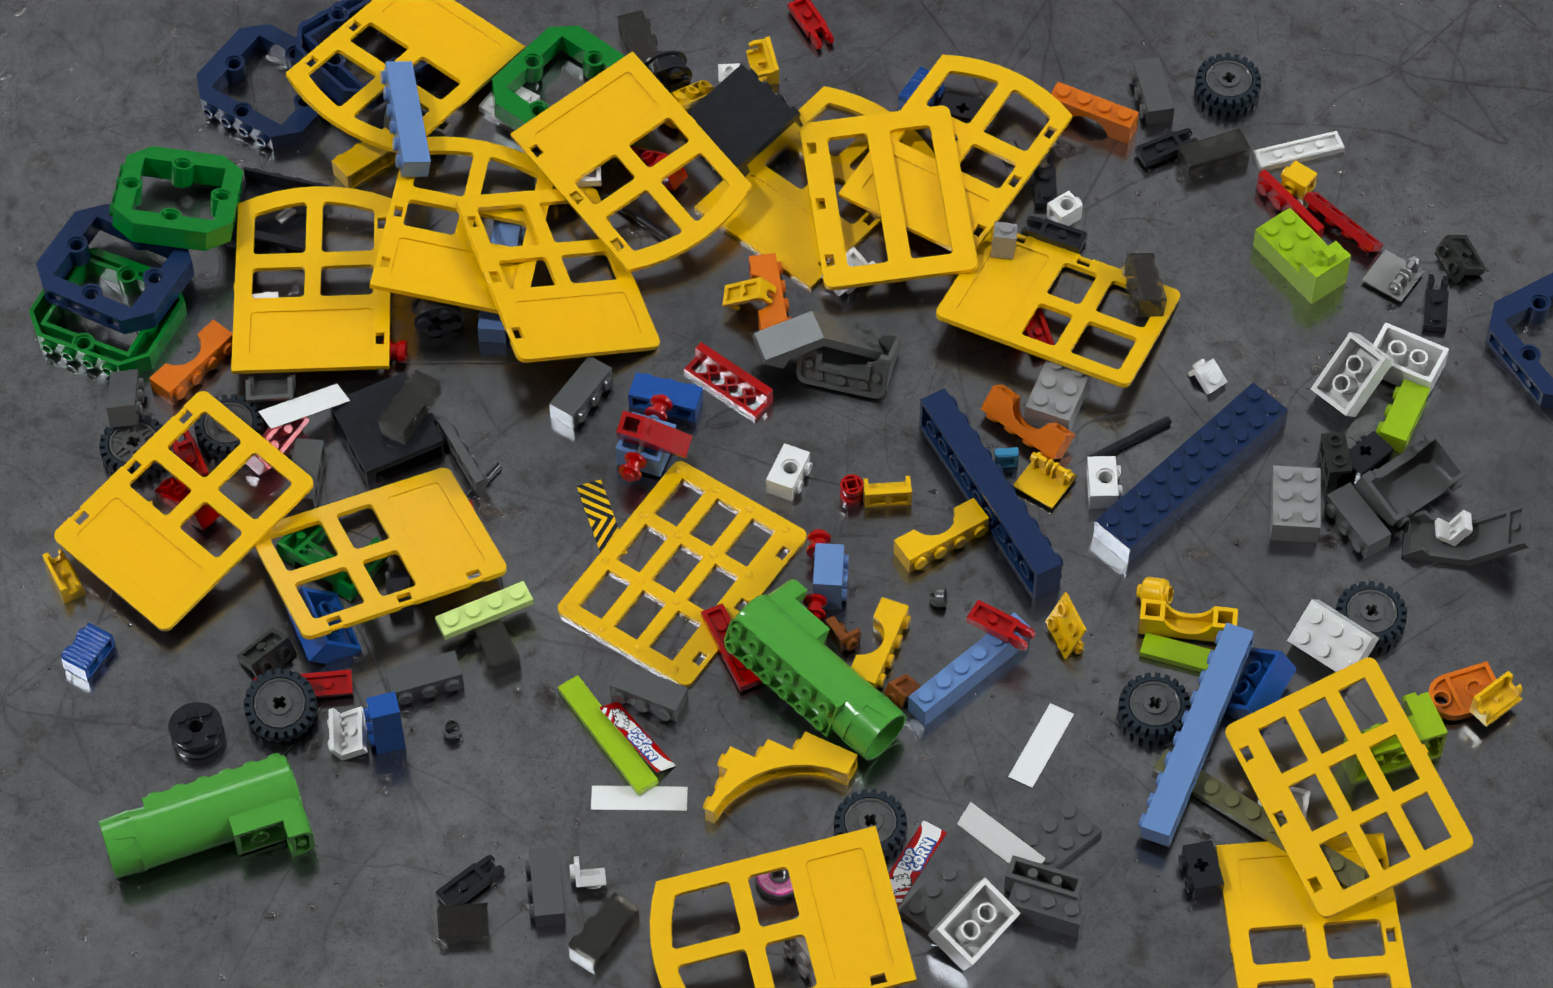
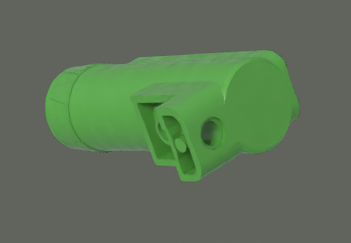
M790 579L770 594L759 595L752 599L730 621L724 638L726 650L733 654L747 669H750L764 684H767L781 699L792 706L798 714L802 715L824 736L828 737L835 732L844 743L866 760H872L885 751L901 732L907 716L884 693L873 687L824 644L830 628L801 604V601L805 599L808 589L797 580Z
M279 753L271 754L266 759L257 762H246L243 766L235 769H224L210 777H199L194 782L185 785H174L171 789L163 792H152L142 798L143 807L126 810L98 821L116 879L148 871V869L233 841L238 855L285 840L292 857L309 852L315 847L313 832L303 807L292 769L286 756Z

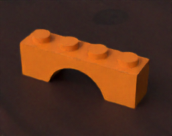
M1057 82L1051 92V95L1063 104L1072 114V117L1084 116L1096 121L1104 128L1107 136L1129 144L1137 130L1139 112L1060 82Z
M776 253L749 256L750 279L762 277L776 287V293L767 292L773 302L758 311L760 331L791 319V316L787 317L786 312H789L788 298L783 297V293H786L785 280H780V275H783L781 261L777 262Z
M212 320L197 334L201 349L192 361L182 365L165 363L149 378L152 391L169 404L174 405L178 400L184 398L194 385L199 384L210 370H214L225 356L232 353L233 333L215 320Z
M1003 384L993 385L980 408L987 413L986 417L991 421L1000 422L1008 433L1017 434L1023 438L1022 442L1029 447H1036L1041 451L1042 456L1048 460L1063 458L1076 434L1058 422L1048 423L1040 429L1031 426L1022 416L1020 409L1021 396Z

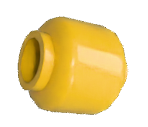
M1146 577L1142 584H1138L1136 596L1140 598V602L1142 598L1163 600L1171 604L1174 594L1173 586L1170 585L1167 579Z

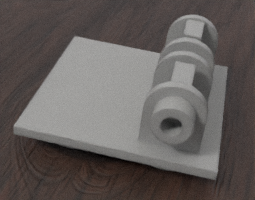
M1385 250L1362 281L1402 302L1422 276L1424 270L1419 268L1420 260L1417 257L1408 258L1406 261Z

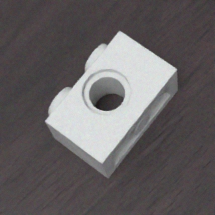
M784 443L766 479V492L793 501L796 493L800 494L803 488L804 476H808L811 472L813 463L810 462V452Z
M1116 456L1087 457L1086 475L1089 509H1108L1123 496L1122 485H1118L1117 480L1121 479V466L1116 465Z

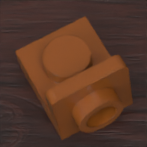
M835 616L825 620V625L830 628L827 636L839 653L853 650L858 646L861 640L859 628L847 633L842 622L839 623Z
M904 674L889 682L884 694L902 711L905 703L908 702V697L919 689L921 685L908 674Z

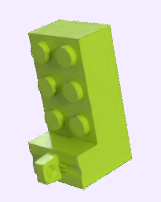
M1288 208L1255 229L1253 246L1310 304H1313L1346 283L1351 255L1337 241L1328 246L1291 208Z
M1414 692L1402 696L1403 711L1421 744H1425L1430 760L1441 757L1448 731L1429 693L1425 692L1418 696ZM1382 723L1375 724L1371 726L1369 729L1360 732L1361 734H1364L1382 725ZM1396 736L1370 748L1383 774L1412 766ZM1356 756L1341 762L1351 784L1368 779Z

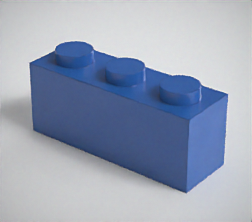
M636 372L628 393L629 408L645 411L646 408L652 407L650 399L653 395L663 394L669 397L673 404L672 410L665 412L667 416L696 423L703 403V387L677 382L669 378L655 377L648 373Z
M395 691L367 697V707L363 708L370 747H376L377 755L405 749L401 715Z

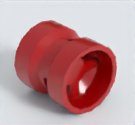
M390 339V361L393 359L398 363H406L408 354L407 340H399L393 343Z
M854 474L844 476L840 482V500L846 506H857L863 500V480Z

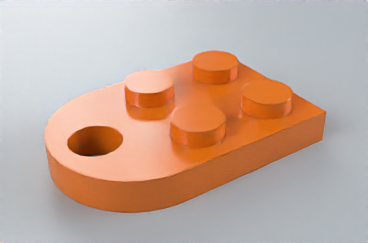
M1488 661L1437 677L1430 684L1428 693L1441 718L1452 721L1474 716L1469 711L1473 697L1497 679ZM1444 697L1447 703L1439 704L1435 701V698Z

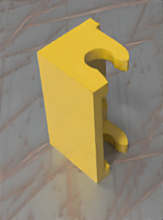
M770 36L749 42V47L758 46L755 49L746 50L750 68L757 73L758 79L761 82L765 80L769 85L779 84V67Z
M762 277L725 285L722 306L736 311L740 310L738 306L740 304L758 300L767 304L772 303L773 300L767 296V292L776 293V287Z
M905 476V482L868 484V478H863L865 508L912 505L910 476Z
M58 549L59 555L56 558H52L49 553L43 554L42 557L46 570L64 604H67L87 594L68 557L65 556L62 549Z
M1509 671L1473 697L1469 711L1486 727L1522 701V685L1519 684L1516 687L1513 685V674Z

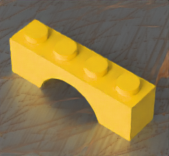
M972 498L954 508L953 525L946 532L938 535H925L913 529L894 540L893 553L908 573L915 569H922L930 561L944 557L947 552L955 548L963 547L975 537H982L988 531L989 517L977 501Z
M884 597L881 598L873 616V629L881 635L883 642L878 649L871 653L856 655L851 666L876 689L883 687L886 679V674H884L886 668H891L895 657L893 652L895 648H900L903 640V635H901L903 629L907 630L911 622L908 605Z
M1142 598L1138 634H1146L1147 632L1158 636L1215 642L1218 631H1223L1226 622L1237 626L1238 609L1214 606L1206 612L1190 614L1173 609L1166 601Z

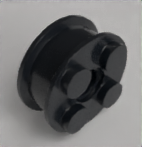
M664 51L653 55L644 62V65L669 93L691 83V69L686 66L687 58L680 51Z
M416 298L412 302V311L416 315L414 319L415 328L422 333L428 334L430 337H437L441 333L461 328L464 322V313L459 309L461 306Z
M192 702L178 708L169 720L168 730L173 748L185 758L203 759L217 752L224 742L225 731L221 715L216 708L207 703Z

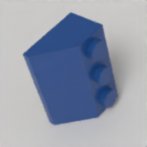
M301 587L298 590L313 618H320L344 610L337 593ZM289 613L297 636L310 662L329 664L362 650L352 626L308 640L302 637ZM340 619L329 622L328 625L331 626L340 623L341 621Z
M1252 647L1225 714L1239 720L1278 701L1297 668L1282 651Z

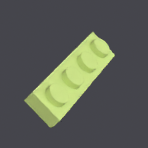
M522 581L435 617V620L444 639L447 640L531 606L534 602L527 586Z

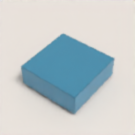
M1018 447L995 449L994 462L996 465L999 464L1001 468L1018 467Z

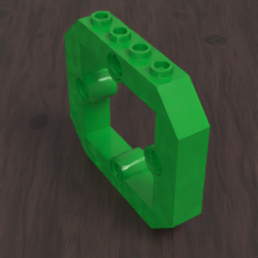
M581 26L548 27L492 78L494 115L512 129L517 130L548 109L549 105L538 100L529 103L515 94V92L526 82L535 83L540 81L543 75V66L561 50L583 64V74L588 79L594 78L625 57V55Z
M151 146L126 156L125 164H120L116 189L113 191V198L110 203L109 216H113L112 226L132 242L207 251L230 242L242 192L244 171L224 155ZM143 177L171 180L172 185L179 188L189 187L192 183L220 186L221 188L214 189L211 192L209 212L214 217V220L182 216V213L175 208H165L159 213L135 210L142 203Z
M94 247L89 249L90 261L83 266H73L64 277L65 280L82 287L89 274L118 284L122 294L133 296L145 290L143 274L151 267ZM43 290L29 309V315L40 348L48 354L54 353L62 356L67 361L78 362L88 369L94 368L110 376V372L138 369V372L142 373L153 369L187 316V309L183 295L180 293L156 327L136 332L137 337L127 352L99 342L89 333L78 334L56 326L63 315H72L74 313L47 302Z

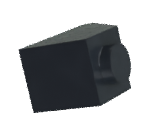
M407 569L386 571L387 595L411 587V577ZM407 596V597L398 599V601H399V603H400V602H403V601H406V600L411 599V597H410V596ZM413 605L401 608V610L390 614L413 612Z

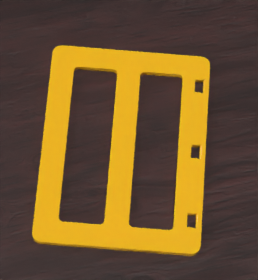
M933 106L809 122L800 127L824 286L827 289L840 290L963 274L977 269L978 260L952 119L948 107ZM928 128L932 136L952 253L912 258L890 134ZM864 136L868 139L888 261L851 267L847 263L828 142ZM808 146H816L817 153L809 155ZM817 201H825L826 209L818 210ZM834 257L835 265L827 267L826 258Z

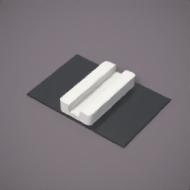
M292 207L268 213L288 231L305 219Z

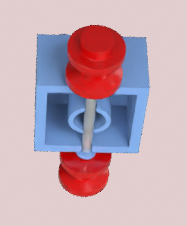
M663 394L653 395L650 399L652 407L646 408L645 415L642 416L676 429L675 424L666 422L668 417L665 412L671 411L673 407L669 397ZM621 440L618 441L615 448L616 464L620 465L618 471L621 477L628 482L640 480L642 476L641 471L660 477L670 456L668 453Z
M815 529L807 535V541L811 545L806 549V554L815 559L813 594L806 595L803 604L820 621H823L826 618L825 610H841L842 601H847L849 554H844V545L829 544L831 542V535L825 530Z

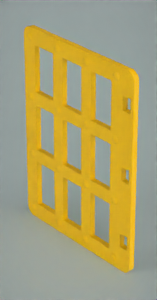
M678 461L669 468L619 530L617 529L610 542L560 601L558 613L564 619L668 680L685 687H690L714 659L719 650L701 617V611L704 610L688 600L716 566L737 578L717 604L723 603L731 620L734 619L739 613L736 608L741 601L748 604L755 597L766 593L806 542V532L801 527L686 462ZM683 481L703 492V495L681 522L675 526L657 516L656 513ZM718 501L738 512V514L713 546H710L692 536L691 533ZM751 521H754L773 532V535L750 564L745 566L727 556L726 553ZM646 526L667 539L643 569L638 572L618 559ZM681 546L702 559L674 593L653 580ZM782 549H785L789 553L781 560L777 556ZM609 572L628 583L629 586L601 619L580 606ZM645 593L664 604V607L636 640L616 628V625L641 594ZM679 613L700 626L676 657L671 660L652 649L651 646ZM699 654H702L706 658L698 666L694 661Z
M1364 658L1229 724L1225 730L1226 737L1318 914L1323 918H1331L1469 851L1473 846V837L1427 755L1429 752L1425 744H1421L1377 661L1373 658ZM1365 679L1388 722L1361 734L1339 692ZM1326 699L1348 741L1321 754L1299 711ZM1286 718L1308 761L1281 774L1259 731ZM1396 736L1419 779L1393 792L1370 748ZM1249 748L1254 758L1246 762L1240 750ZM1356 756L1379 799L1352 812L1329 768ZM1316 775L1339 819L1311 831L1289 788ZM1428 794L1451 838L1424 850L1401 806ZM1283 812L1288 822L1282 825V827H1280L1274 816ZM1387 813L1410 858L1383 870L1360 826ZM1347 833L1369 878L1343 890L1320 846ZM1315 878L1318 879L1322 887L1316 893L1309 883V880Z

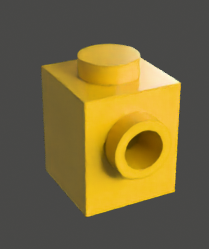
M1295 160L1290 167L1286 166L1280 176L1282 178L1281 185L1291 195L1303 201L1307 192H1311L1315 188L1318 173Z

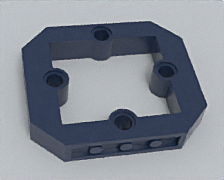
M342 0L335 2L326 10L320 11L312 18L302 21L297 27L294 63L297 64L372 0ZM387 37L389 41L398 44L397 42ZM335 54L309 77L342 106L374 78L362 83L345 68L346 57L341 54ZM392 58V59L388 60L387 62H389V61H395L397 58ZM312 59L307 65L312 67L316 62ZM423 60L419 61L413 66L416 83L437 72L438 69ZM383 93L371 102L366 109H374L386 102L384 101Z
M271 24L239 28L196 74L203 113L209 118L220 121L225 127H231L242 136L249 137L259 145L266 146L271 150L305 145L327 121L313 110L299 94H296L293 99L295 111L281 125L253 110L251 104L238 102L221 93L229 84L238 85L246 80V65L261 49L285 61L288 70L295 65L296 37ZM317 85V87L332 102H334L337 106H340V104L335 99H333L324 89Z
M109 204L75 211L36 262L46 301L124 335L156 327L194 276L189 249L132 242L112 226L113 216H109ZM99 231L131 243L132 247L136 250H148L167 258L161 268H150L144 272L145 290L132 307L103 296L102 289L97 284L92 283L81 287L64 279L73 266H83L90 261L91 256L88 245Z
M1553 273L1495 301L1486 342L1539 406L1553 409V378L1539 362L1541 352L1539 348L1532 344L1525 345L1511 328L1526 320L1538 325L1547 320L1549 310L1553 307Z

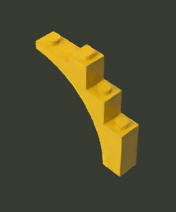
M805 732L801 739H796L792 749L767 739L764 746H759L755 757L730 746L727 753H722L718 760L719 778L714 787L715 791L712 796L706 798L703 805L705 820L714 824L724 809L739 796L756 786L773 780L788 777H814L831 780L847 786L858 767V755L808 732Z

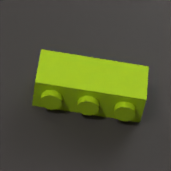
M1406 379L1403 380L1401 387L1396 386L1392 396L1394 402L1393 404L1388 403L1384 413L1386 419L1384 422H1379L1376 433L1394 448V451L1399 453L1405 452L1428 402L1431 388Z

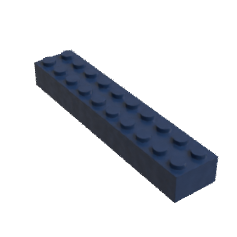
M1253 382L1097 518L1094 524L1093 536L1129 564L1286 425L1288 409Z
M944 388L920 399L919 426L968 500L974 498L989 517V532L1034 600L1060 589L1063 566L1060 554L1053 551L1048 536L1041 533L1035 517L1031 518L1025 502L1022 499L1019 500L1013 484L1007 482L1001 466L995 464L989 448L983 446L979 433L971 428L967 415L959 410L955 397L953 395L950 396Z

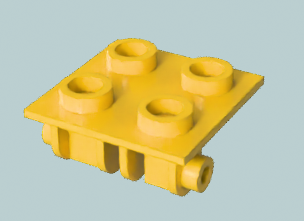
M1033 452L1030 456L1031 463L1013 486L1052 509L1077 478V475L1071 469L1067 470L1060 466V463H1055L1053 459L1048 460L1042 456V453Z
M1065 592L1045 622L1066 660L1072 652L1080 654L1084 651V643L1081 638L1087 630L1068 593Z

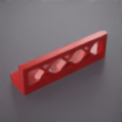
M700 342L695 347L696 357L684 368L685 374L754 420L773 403L772 388L704 343ZM700 363L707 368V372L697 373L693 369ZM721 377L725 380V384L715 385L711 382V378ZM739 389L743 392V396L733 397L729 394V390ZM757 401L761 405L754 411L747 406V402Z

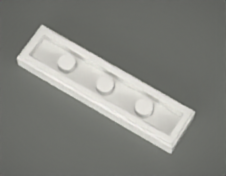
M1333 131L1253 150V157L1259 171L1262 172L1265 169L1271 170L1291 165L1295 160L1301 163L1343 153L1345 147L1338 132Z

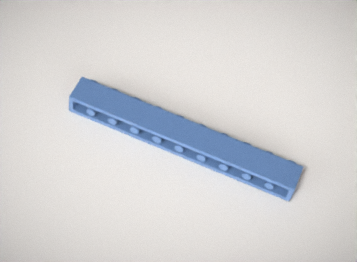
M1227 622L1223 631H1218L1215 644H1217L1215 651H1210L1207 658L1208 668L1206 671L1202 670L1198 681L1200 687L1198 691H1193L1190 699L1192 706L1189 711L1186 710L1182 717V730H1177L1173 739L1174 749L1172 752L1168 751L1164 761L1166 768L1164 772L1160 771L1157 776L1155 785L1158 787L1155 793L1151 792L1147 801L1148 811L1146 814L1142 813L1139 819L1138 827L1141 828V838L1167 847L1170 846L1254 644V631Z

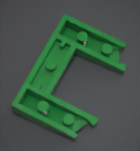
M315 525L287 534L277 543L279 557L294 567L298 564L305 567L335 557L317 545L326 534L321 525ZM376 536L367 546L381 541ZM389 556L364 564L371 579ZM345 571L323 578L332 584L333 591L349 601H352L359 594L350 576Z

